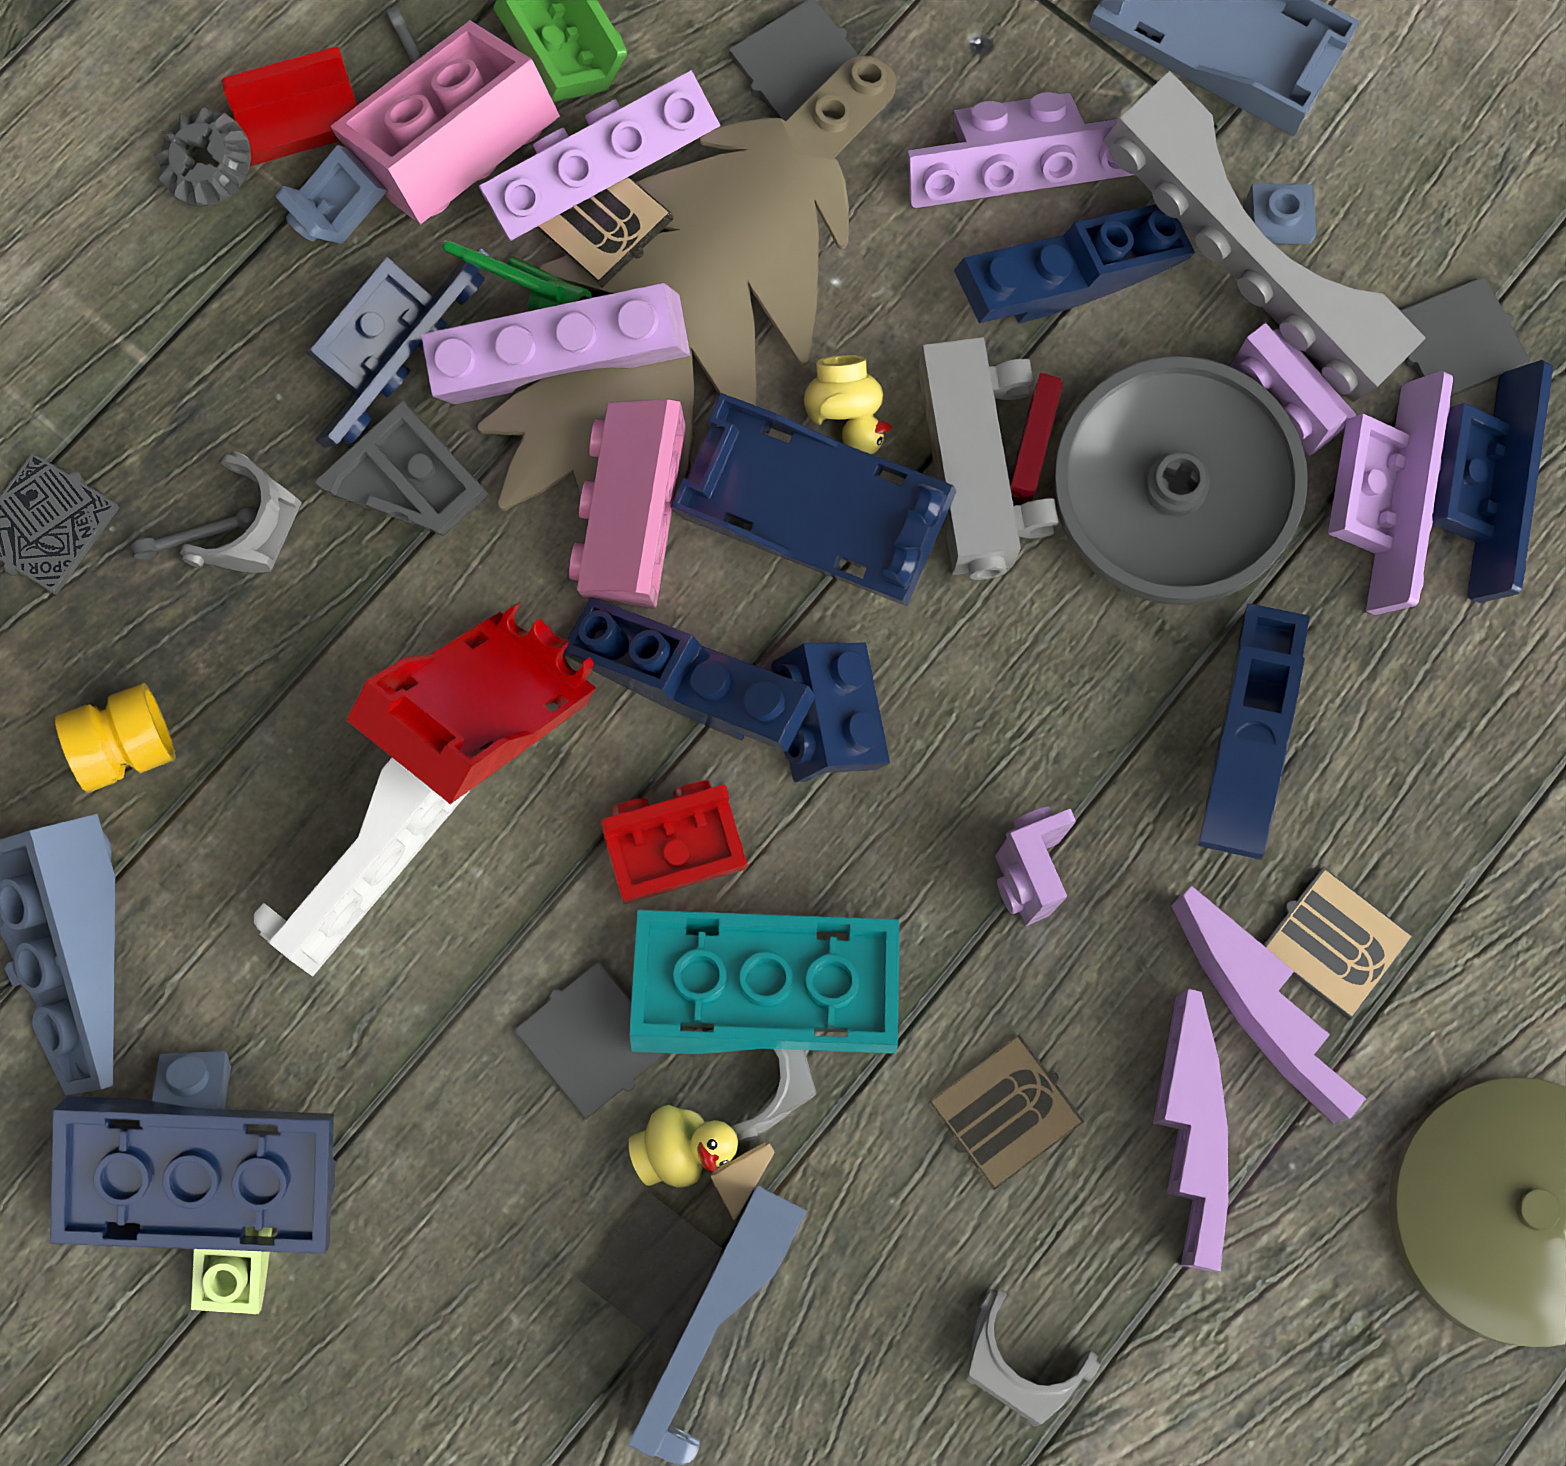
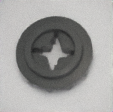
M202 107L199 113L192 115L179 114L180 122L172 130L161 131L164 143L161 152L154 155L160 165L161 176L158 179L175 197L190 205L210 206L228 199L243 184L250 168L251 149L247 135L241 126L225 113L213 112ZM190 146L192 148L197 146L204 149L207 146L208 152L213 155L212 158L219 165L217 168L211 164L197 163L195 165V160L189 156L188 148Z

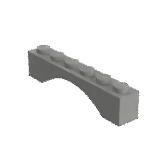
M1171 71L1162 77L1125 112L1102 140L1110 148L1111 156L1116 164L1125 172L1135 174L1153 193V199L1159 209L1169 217L1177 218L1193 234L1199 250L1211 261L1220 263L1237 280L1241 294L1250 303L1262 307L1280 325V332L1284 339L1294 348L1305 351L1322 369V376L1336 392L1347 395L1355 402L1377 388L1426 339L1383 293L1353 289L1322 278L1290 259L1264 236L1241 206L1226 177L1216 145L1213 115Z

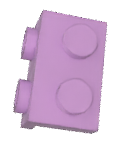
M1266 323L1245 339L1231 364L1232 368L1241 371L1267 389L1281 404L1293 422L1303 449L1309 456L1345 430L1346 420L1356 416L1355 412L1306 356L1284 339L1280 329L1272 331Z
M1050 806L1019 817L1013 822L1015 828L1005 834L1007 839L995 855L1004 875L997 879L1001 897L1010 914L1013 915L1020 912L1025 926L1049 917L1067 898V894L1047 849L1059 844L1076 822L1071 809L1053 815Z

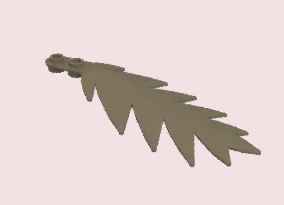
M872 56L853 57L846 61L787 121L782 118H762L735 122L716 128L699 138V144L702 146L737 152L719 154L648 176L635 182L637 186L669 212L655 227L670 231L646 234L599 280L570 254L540 266L541 270L564 282L606 295L665 283L680 295L690 356L634 368H599L546 377L513 395L478 424V432L480 434L523 436L510 463L498 500V508L500 510L507 511L522 502L544 493L571 473L574 475L581 496L584 482H595L599 458L590 457L589 455L594 420H605L607 405L611 402L674 400L681 402L686 430L675 491L676 496L683 478L686 479L692 446L694 403L692 353L719 394L723 393L753 405L756 403L755 326L749 288L798 364L801 366L808 364L818 296L819 227L816 208L836 246L839 249H845L849 242V203L846 183L839 162L835 157L894 97L897 79L894 71L888 64ZM826 116L833 117L837 120L829 119ZM612 193L597 199L615 216L628 218L631 213L630 209ZM595 203V210L606 213ZM633 212L630 220L639 222L638 217ZM638 236L627 240L626 246L622 251L632 246ZM623 241L601 245L597 248L606 253H616L621 248Z

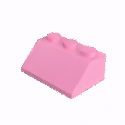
M469 20L330 127L342 144L349 148L388 190L385 196L390 202L421 225L431 216L444 211L450 204V201L473 183L489 176L500 162L522 145L538 138L542 130L560 117L532 59Z
M680 401L611 402L607 405L605 420H594L589 455L590 457L599 458L595 482H584L579 508V517L589 519L585 544L574 543L569 567V580L578 581L577 591L583 598L589 599L593 597L601 601L652 609L657 607L673 509L671 505L675 497L686 430Z

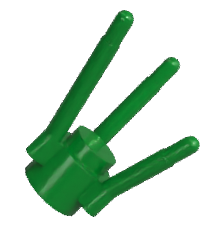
M446 240L442 244L445 252L532 290L528 302V312L592 298L591 292L588 289L564 282L517 257H510L507 265L451 240Z

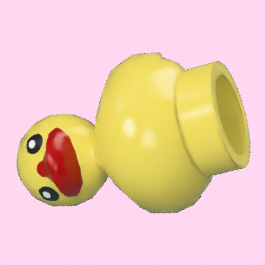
M841 355L818 360L816 362L817 378L809 384L804 394V405L809 418L817 425H821L825 419H849L842 430L843 443L869 454H874L881 447L885 433L890 431L892 426L888 422L877 420L873 416L881 406L884 394L881 385L874 377L867 374L866 358L856 355Z
M671 1105L658 1108L651 1115L646 1130L629 1138V1153L633 1166L641 1181L647 1186L664 1181L666 1184L677 1188L689 1187L700 1179L703 1167L710 1172H714L717 1167L730 1162L735 1156L738 1146L737 1135L727 1123L718 1120L704 1123L703 1118L698 1113Z

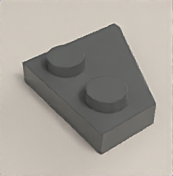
M403 400L315 481L323 491L330 495L441 536H445L489 495Z

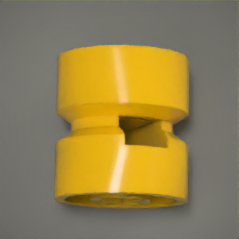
M145 683L110 695L105 710L88 704L61 713L55 717V725L65 757L76 780L87 793L114 784L117 780L124 778L127 765L139 773H143L172 762L176 758L164 717L152 692Z

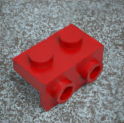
M708 780L693 782L673 791L674 799L649 805L647 798L626 801L610 809L611 817L600 820L624 905L740 872L748 868L730 807V797L726 785L712 788Z

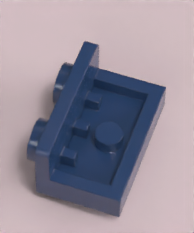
M866 642L803 643L772 662L771 669L773 673L808 685L816 695L788 751H784L790 763L794 782H806L823 773L877 770L890 764Z

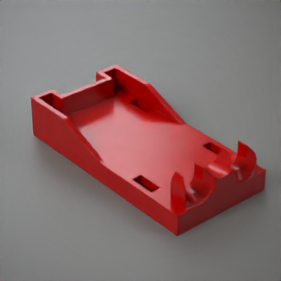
M521 602L507 609L504 614L499 611L432 654L404 657L368 679L346 719L450 805L584 708L596 690V687L587 681L594 667V661L591 657L583 661L579 670L575 671L564 657V651L570 641L557 637L551 631L549 625H545L541 618L534 622L529 633L517 625L514 617ZM554 702L558 707L554 712H551L546 707Z

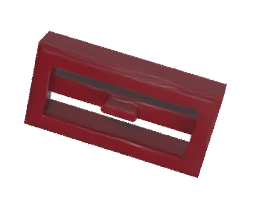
M1041 372L1039 374L1010 479L1013 506H1020L1031 502L1035 494L1063 382H1060V377Z

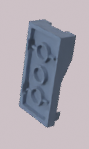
M1101 0L1092 14L1089 26L1294 137L1348 47L1360 21L1321 0ZM1137 27L1146 31L1147 36L1135 31ZM1153 36L1162 40L1160 44L1151 40Z
M757 1185L629 1441V1446L651 1458L658 1456L677 1466L685 1465L694 1460L699 1450L700 1440L670 1423L718 1327L776 1275L807 1212L806 1210Z

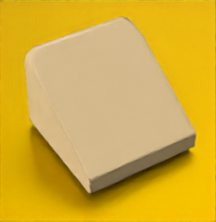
M763 1143L712 1172L711 1180L734 1222L737 1220L775 1153L770 1144L766 1145V1143Z

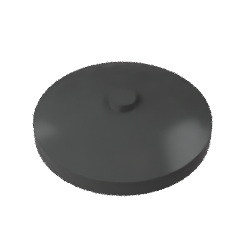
M1174 356L1151 359L1131 365L1101 382L1086 396L1073 413L1063 433L1055 461L1053 487L1055 504L1063 530L1075 551L1096 574L1119 590L1135 597L1164 604L1186 605L1204 603L1231 595L1254 582L1274 564L1293 538L1301 521L1307 496L1308 473L1306 457L1298 432L1287 412L1267 389L1241 371L1225 364L1196 357Z

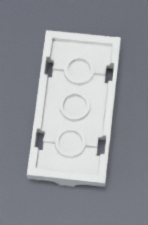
M391 758L381 770L358 838L287 921L263 903L254 913V924L261 931L260 935L285 957L311 976H314L469 791L450 805L394 758Z

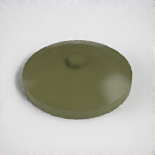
M1522 1077L1490 1080L1461 1089L1438 1102L1424 1114L1409 1133L1398 1154L1390 1184L1389 1212L1393 1238L1400 1259L1415 1286L1427 1301L1443 1316L1466 1331L1484 1339L1506 1345L1551 1347L1566 1344V1086L1546 1080Z

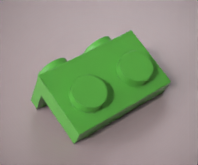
M497 0L493 7L518 51L532 59L553 102L607 91L627 56V49L619 32L613 27L597 0Z

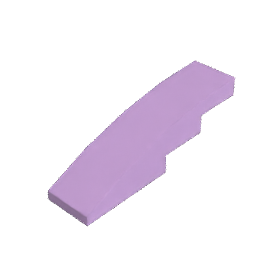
M1193 886L1188 888L1171 906L1200 965L1238 1023L1278 1071L1332 1123L1351 1119L1366 1098L1314 1055L1330 1034L1279 992L1280 988L1294 971Z
M1187 989L1176 996L1153 1124L1178 1129L1167 1194L1192 1200L1181 1266L1203 1271H1221L1228 1208V1126L1219 1058L1201 991Z

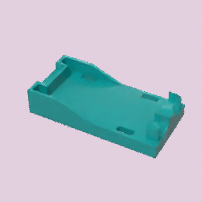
M637 910L629 1034L632 1052L707 1054L754 1049L868 1053L897 1052L899 919ZM817 932L849 933V941L837 940V937H830V940H817ZM681 1027L714 1028V1032L681 1031ZM814 1031L847 1033V1037L814 1036Z

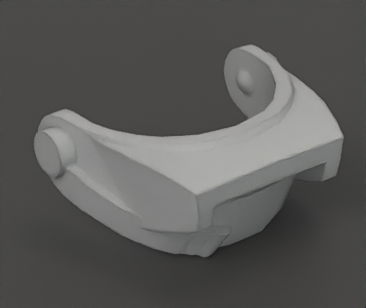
M231 451L230 455H224L221 464L233 472L252 479L260 486L261 504L255 521L242 536L230 544L216 549H205L190 544H183L180 554L183 556L182 560L198 568H201L203 563L241 572H271L302 502L283 486L275 482L247 456Z
M701 1027L702 1032H714V1028ZM774 1049L779 1058L781 1077L776 1096L763 1113L754 1119L731 1126L737 1135L738 1143L757 1138L758 1135L768 1131L783 1120L791 1111L800 1107L817 1094L805 1050Z
M999 1288L995 1291L990 1289L979 1306L981 1309L975 1322L966 1380L972 1385H978L983 1391L988 1392L1026 1418L1027 1422L1032 1426H1039L1064 1405L1082 1379L1088 1382L1092 1380L1100 1367V1363L1096 1361L1098 1355L1089 1350L1078 1363L1070 1379L1064 1383L1044 1386L1034 1384L1019 1377L1004 1362L997 1348L994 1336L996 1314L1001 1308L1007 1293Z

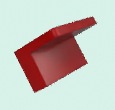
M338 47L320 50L221 79L222 87L235 121L244 130L249 140L251 149L250 166L340 141L330 126L357 106Z

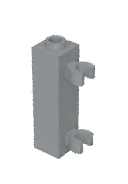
M985 337L923 345L918 369L936 479L952 484L957 491L944 520L952 575L969 573V577L974 580L995 578L1007 572L1006 568L1014 566L1021 549L1019 537L1042 538L1054 534L1053 526L1059 523L1055 499H1041L1020 506H1013L995 399L1017 400L1029 397L1028 386L1034 384L1030 359H1017L990 367Z

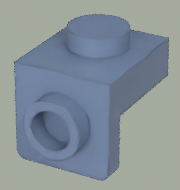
M337 145L300 190L283 186L275 196L289 211L286 219L300 235L310 241H315L318 238L343 244L388 190L349 148Z
M1252 183L1243 209L1264 236L1273 244H1311L1316 236L1313 185Z
M227 1052L160 1054L152 1101L193 1108L225 1109L231 1070Z

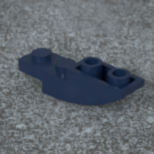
M1154 204L1074 222L1062 236L964 257L954 269V272L979 323L1014 315L1019 324L1062 312L1130 287L1190 259L1195 251L1180 221L1177 218L1169 217Z
M593 597L589 598L569 634L567 641H570L564 651L567 657L580 664L591 657L594 661L592 669L594 672L678 714L741 741L744 736H747L785 752L788 751L816 697L808 685L704 647L692 634Z
M1247 603L1224 721L1219 734L1198 842L1200 847L1262 860L1264 856L1305 661L1303 653L1310 619L1309 615Z

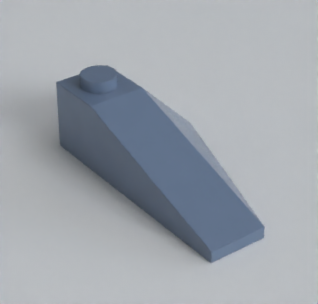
M98 814L0 839V934L13 959L4 969L12 986L22 984L29 992L35 1004L36 1010L32 1018V1027L65 1095L101 1090L113 1086L115 874L111 863L110 842L102 831Z

